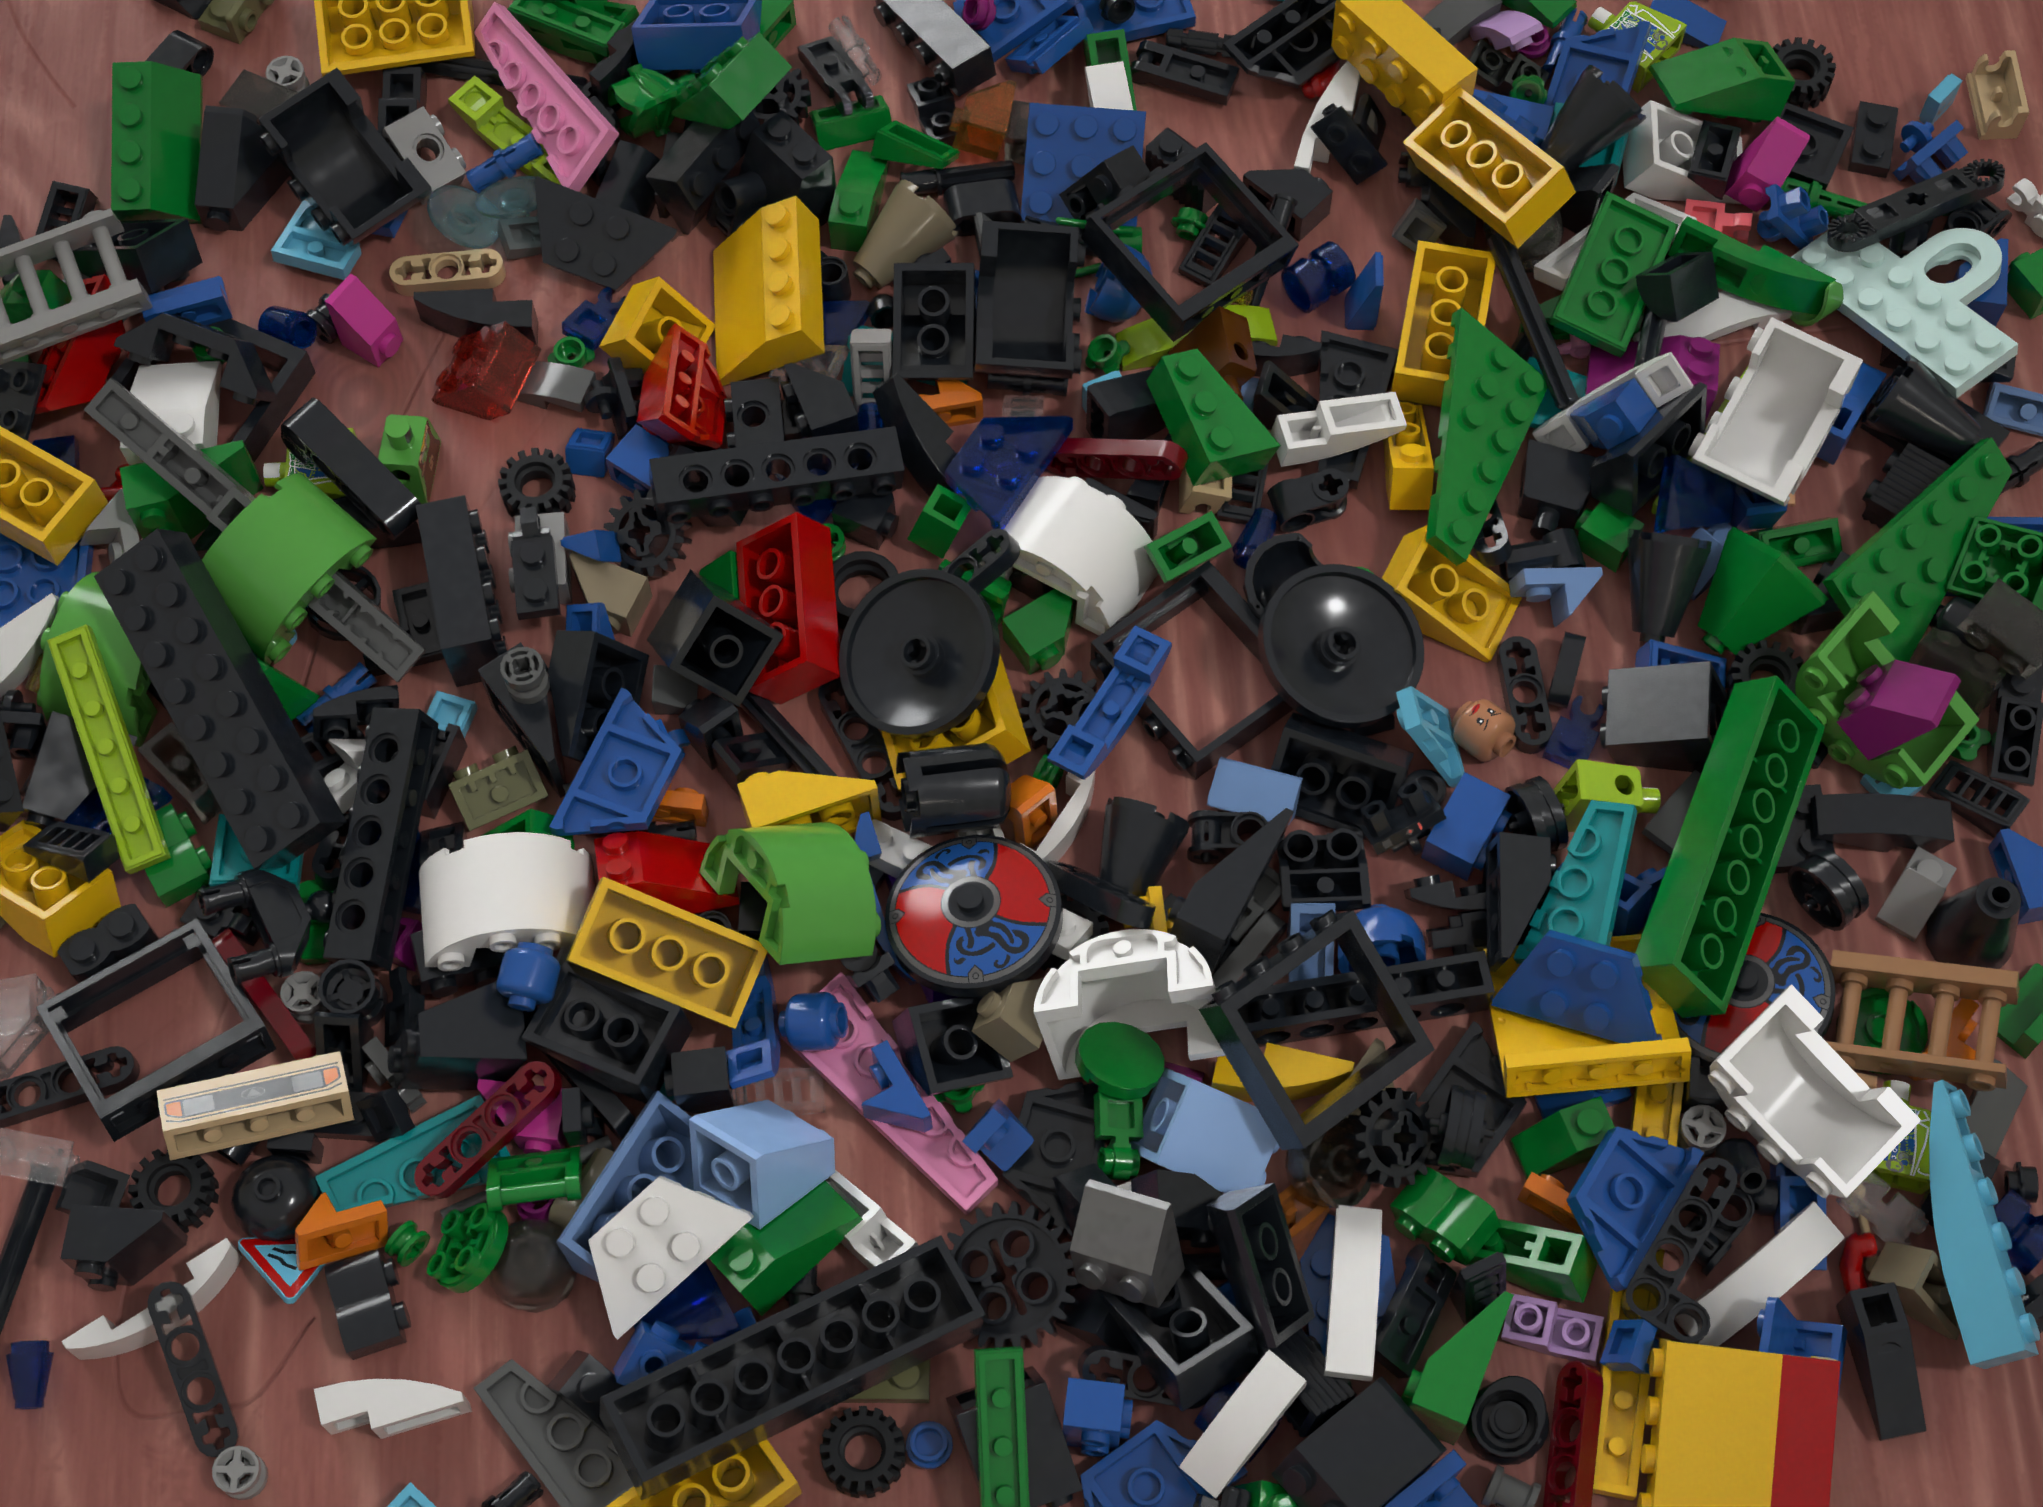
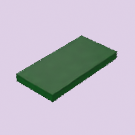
M1607 191L1597 209L1548 324L1621 358L1626 352L1645 306L1638 291L1636 275L1664 261L1679 225Z

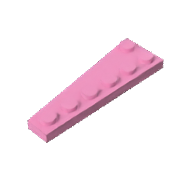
M494 2L474 31V34L493 67L499 72V77L506 90L511 91L518 102L516 107L521 116L527 118L533 128L531 133L536 142L542 144L548 154L546 159L561 185L580 192L619 133L507 8Z
M840 972L819 992L833 994L837 1001L843 1003L846 1007L848 1016L846 1036L840 1038L838 1045L831 1050L806 1052L793 1050L863 1116L861 1104L884 1091L880 1090L869 1070V1066L874 1064L871 1048L887 1040L931 1113L933 1129L924 1133L865 1119L967 1216L999 1185L998 1178L978 1152L975 1154L962 1142L965 1134L954 1124L953 1118L941 1102H938L933 1095L928 1096L904 1066L898 1045L889 1033L885 1032L874 1017L871 1009L846 976ZM780 1034V1038L791 1047L787 1037H782Z

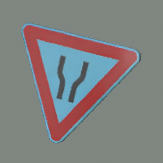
M254 1237L242 1238L238 1241V1249L287 1304L295 1303L326 1265L323 1264L299 1271L296 1260L295 1239L267 1241Z

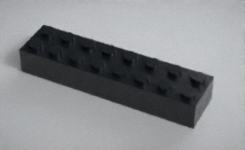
M157 528L94 576L254 869L283 868L347 823L187 533Z
M940 1235L600 1397L599 1417L642 1501L979 1335L986 1313Z

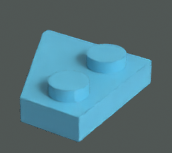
M303 200L271 250L273 262L345 280L362 254L360 243L358 242L354 246H348L347 244L342 246L330 228L323 231L311 215V211L314 208L308 201Z
M1412 686L1396 692L1400 706L1397 709V718L1401 727L1411 736L1451 788L1456 787L1465 771L1458 745L1453 738L1454 729L1451 726L1452 722L1448 709Z

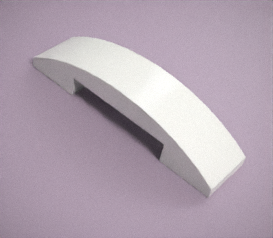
M1727 291L1718 292V299L1678 322L1667 320L1664 337L1684 335L1692 338L1702 337L1711 341L1753 325L1755 330L1757 327L1765 328L1771 317L1784 321L1789 319L1793 313L1790 310L1761 304ZM1641 331L1633 336L1632 340L1634 342L1639 341Z
M1672 352L1651 359L1596 388L1544 422L1532 434L1539 442L1580 452L1586 449L1590 442L1570 416L1579 407L1632 378L1636 379L1657 408L1689 391L1694 385Z
M1095 771L1085 780L1069 772L1067 773L1066 794L1070 795L1071 799L1037 850H1032L1046 864L1050 860L1059 861L1078 835L1091 805L1095 784Z
M1814 1201L1780 1228L1778 1234L1714 1288L1708 1289L1695 1300L1707 1310L1711 1325L1708 1334L1698 1344L1721 1345L1756 1318L1761 1309H1765L1768 1297L1780 1298L1845 1238ZM1679 1314L1675 1317L1674 1320L1688 1336L1697 1334V1323L1691 1316Z
M227 1238L186 1263L194 1279L184 1284V1286L191 1293L198 1313L226 1285L242 1259L238 1249ZM170 1293L161 1302L157 1303L158 1310H167L173 1322L172 1324L163 1325L166 1335L191 1319V1316L188 1315L183 1320H180L177 1305L183 1302L181 1294L172 1295ZM148 1308L119 1326H115L102 1315L62 1340V1343L79 1360L127 1353L159 1339Z

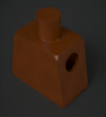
M1218 306L1168 352V355L1198 349L1243 401L1240 388L1257 371L1249 324L1246 317Z

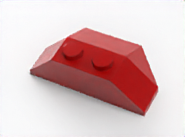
M105 274L83 279L87 292L90 295L107 290L111 285L108 276ZM122 320L43 349L37 364H45L47 369L35 414L90 402L106 384L105 380L112 365L120 357L121 349L114 346L117 337L126 333Z
M676 323L669 329L643 376L637 422L650 434L658 435L669 443L718 449L723 441L725 423L724 399L727 396L717 370L708 359L711 354L707 344Z

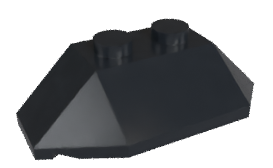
M1285 0L1225 41L1222 47L1247 74L1299 89L1317 74L1341 59L1336 55L1331 46L1336 0Z

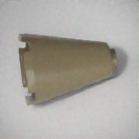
M905 179L895 186L852 261L856 268L853 275L868 289H871L873 285L882 289L894 280V263H914L921 255L939 250L958 235V232L954 231L956 228L955 223L943 208L929 195L924 199L914 194L919 187Z

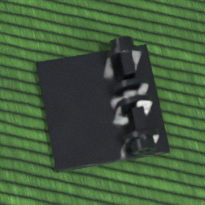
M9 361L0 365V426L28 441L47 365Z

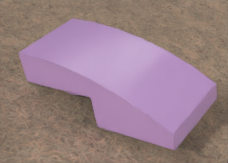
M1506 10L1500 11L1472 26L1470 35L1473 41L1487 37L1489 43H1493L1495 50L1510 46L1511 51L1514 52L1533 43L1531 35L1544 28L1541 22L1532 16L1519 11Z
M1514 1294L1505 1318L1501 1337L1502 1340L1530 1350L1597 1367L1605 1319L1602 1316L1558 1308L1557 1302Z

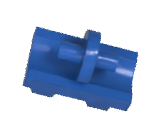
M1955 120L1935 138H1932L1933 124L1930 122L1922 124L1918 121L1908 122L1901 130L1903 142L1900 143V148L1905 153L1911 150L1915 154L1892 173L1899 181L1909 175L1916 184L1944 173L1930 156L1935 154L1947 169L1965 156L1968 151L1956 136L1964 127L1958 120Z
M1777 184L1765 188L1766 194L1771 200L1770 210L1760 213L1757 223V232L1765 241L1773 242L1786 237L1801 250L1813 242V236L1828 231L1827 211L1821 205L1811 208L1808 193L1801 186L1787 192L1782 190Z

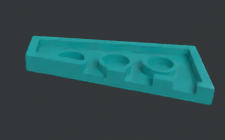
M1597 800L1590 801L1567 848L1568 854L1560 870H1556L1549 884L1550 891L1541 909L1537 908L1529 924L1531 929L1523 945H1519L1513 957L1516 964H1522L1549 930L1610 946L1637 817L1635 805Z
M481 1094L415 1126V1128L402 1136L391 1138L315 1176L321 1192H326L336 1212L379 1200L383 1202L385 1208L430 1198V1196L422 1193L415 1184L414 1174L416 1167L422 1159L484 1103ZM476 1133L470 1134L463 1140L461 1151L464 1157H474L479 1153L482 1147L480 1135ZM505 1146L493 1158L511 1155ZM449 1153L447 1158L453 1161L451 1165L461 1169L463 1165L453 1159ZM489 1161L457 1191L485 1185ZM435 1168L431 1172L434 1176L432 1183L441 1186L444 1183L441 1175L445 1170L442 1171Z

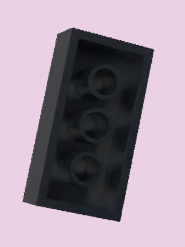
M465 495L416 505L442 654L456 687L482 682L478 669L508 651V645L505 635L502 636L500 624H503V617L499 601L496 600L494 589L497 588L492 565H489L487 556L490 553L486 531L482 528L478 509L470 510Z

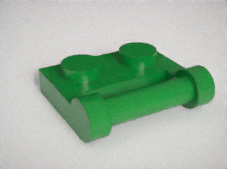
M580 1146L492 1158L488 1163L486 1197L489 1212L503 1211L505 1205L567 1197L568 1201L581 1200L582 1159Z

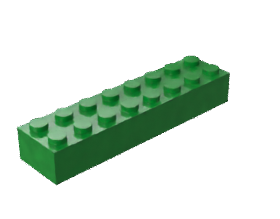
M1777 675L1734 684L1635 952L1643 972L1642 980L1682 1018L1726 1013L1825 726Z

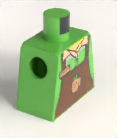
M388 415L386 417L378 460L421 504L430 502L441 440L426 417ZM404 472L410 475V479H406Z

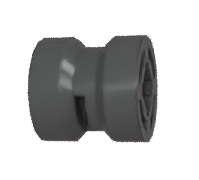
M517 647L510 650L503 657L500 663V671L511 698L522 704H534L541 701L547 695L550 688V679L541 655L532 648Z

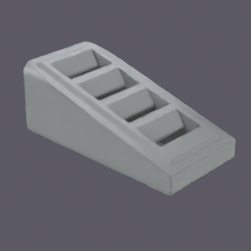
M854 329L850 339L854 407L858 415L879 414L875 398H863L862 393H873L876 387L883 382H862V378H884L885 382L892 377V330ZM883 361V365H861V362Z

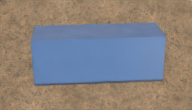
M654 1091L556 1241L573 1271L599 1282L588 1240L655 1179L662 1176L680 1183L683 1187L696 1191L693 1186L689 1119L692 1117L659 1091Z

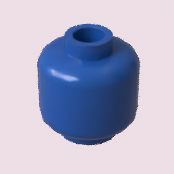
M519 942L517 948L509 949L504 953L496 982V989L502 996L509 999V1007L533 1012L535 1005L549 1003L554 998L561 965L552 956V949L536 943Z
M828 992L796 994L789 999L786 1010H782L779 1014V1031L782 1037H787L791 1047L797 1051L831 1050L838 1045L840 1038L846 1036L848 1029L846 1007L843 1003L838 1002L833 994Z

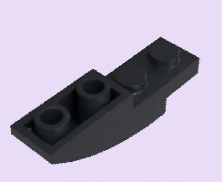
M2008 619L2004 623L1999 663L1994 667L1988 720V731L1991 734V741L1987 745L1988 777L1993 780L2030 787L2034 785L2043 721V703L2041 702L2043 690V625Z

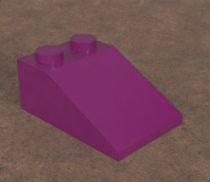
M1684 335L1664 337L1660 356L1672 352L1693 385L1699 382L1707 385L1706 423L1718 392L1720 344L1713 343L1702 337L1692 338ZM1639 341L1629 342L1626 352L1621 358L1598 347L1591 348L1588 358L1585 395L1633 369Z

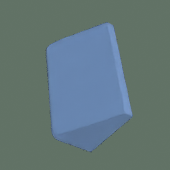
M1996 382L1990 383L1983 415L2002 427L2043 437V394Z
M1220 757L1209 791L1207 805L1229 812H1256L1262 815L1267 822L1285 808L1294 811L1288 824L1289 826L1295 818L1303 778Z

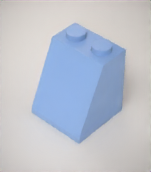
M1165 1067L1160 1082L1156 1088H1153L1143 1112L1144 1138L1138 1142H1130L1131 1149H1137L1140 1156L1175 1172L1196 1174L1223 1193L1264 1185L1267 1176L1265 1169L1271 1155L1280 1148L1256 1106Z
M768 1099L697 1114L689 1119L694 1189L715 1197L716 1200L735 1208L750 1211L754 1217L748 1223L759 1230L835 1173L834 1138L824 1130L814 1127L797 1117L793 1112L785 1110Z

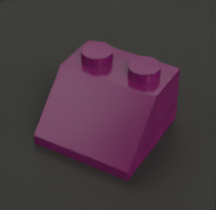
M1893 660L1881 667L1877 664L1872 665L1857 677L1856 681L1858 684L1854 692L1844 700L1845 708L1837 720V724L1869 761L1937 728L1961 680L1953 673L1900 660Z

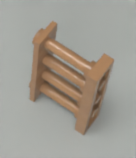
M1833 950L1830 967L1835 983H1840L1844 989L1835 1042H1826L1853 1071L1854 1069L1965 1083L1969 1088L1978 1091H1993L1995 1087L2006 1089V1064L1994 1063L2001 1007L2006 1006V1004H2018L2020 989L2019 971ZM1867 987L1885 989L1889 993L1881 1048L1854 1045L1861 993ZM1913 992L1930 994L1935 998L1928 1054L1900 1051L1907 998ZM1959 998L1978 1000L1982 1004L1975 1060L1946 1057L1954 1001H1958Z

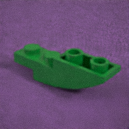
M1688 216L1682 222L1668 253L1669 256H1673L1677 253L1713 252L1719 289L1761 304L1795 312L1818 315L1823 306L1827 286L1831 282L1836 281L1835 278L1769 246L1763 245L1758 251Z

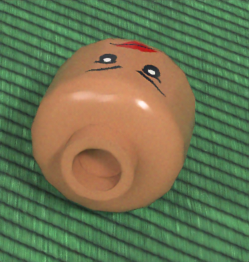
M1479 699L1474 702L1468 701L1454 715L1451 726L1454 729L1453 738L1456 744L1480 761L1488 762L1497 756L1505 757L1516 743L1514 718L1487 699Z

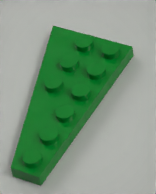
M1463 308L1452 313L1451 327L1455 328L1453 343L1448 345L1447 359L1451 360L1449 379L1444 382L1438 439L1442 440L1440 456L1435 458L1434 472L1438 474L1436 494L1432 495L1430 499L1426 542L1456 566L1467 560L1548 389L1546 381L1540 372Z
M1992 437L1981 439L1822 581L1844 617L1866 594L1874 591L1900 622L1891 634L1878 638L1896 660L1910 661L1947 593L1946 587L1975 516L1983 518L1989 516L2013 472Z

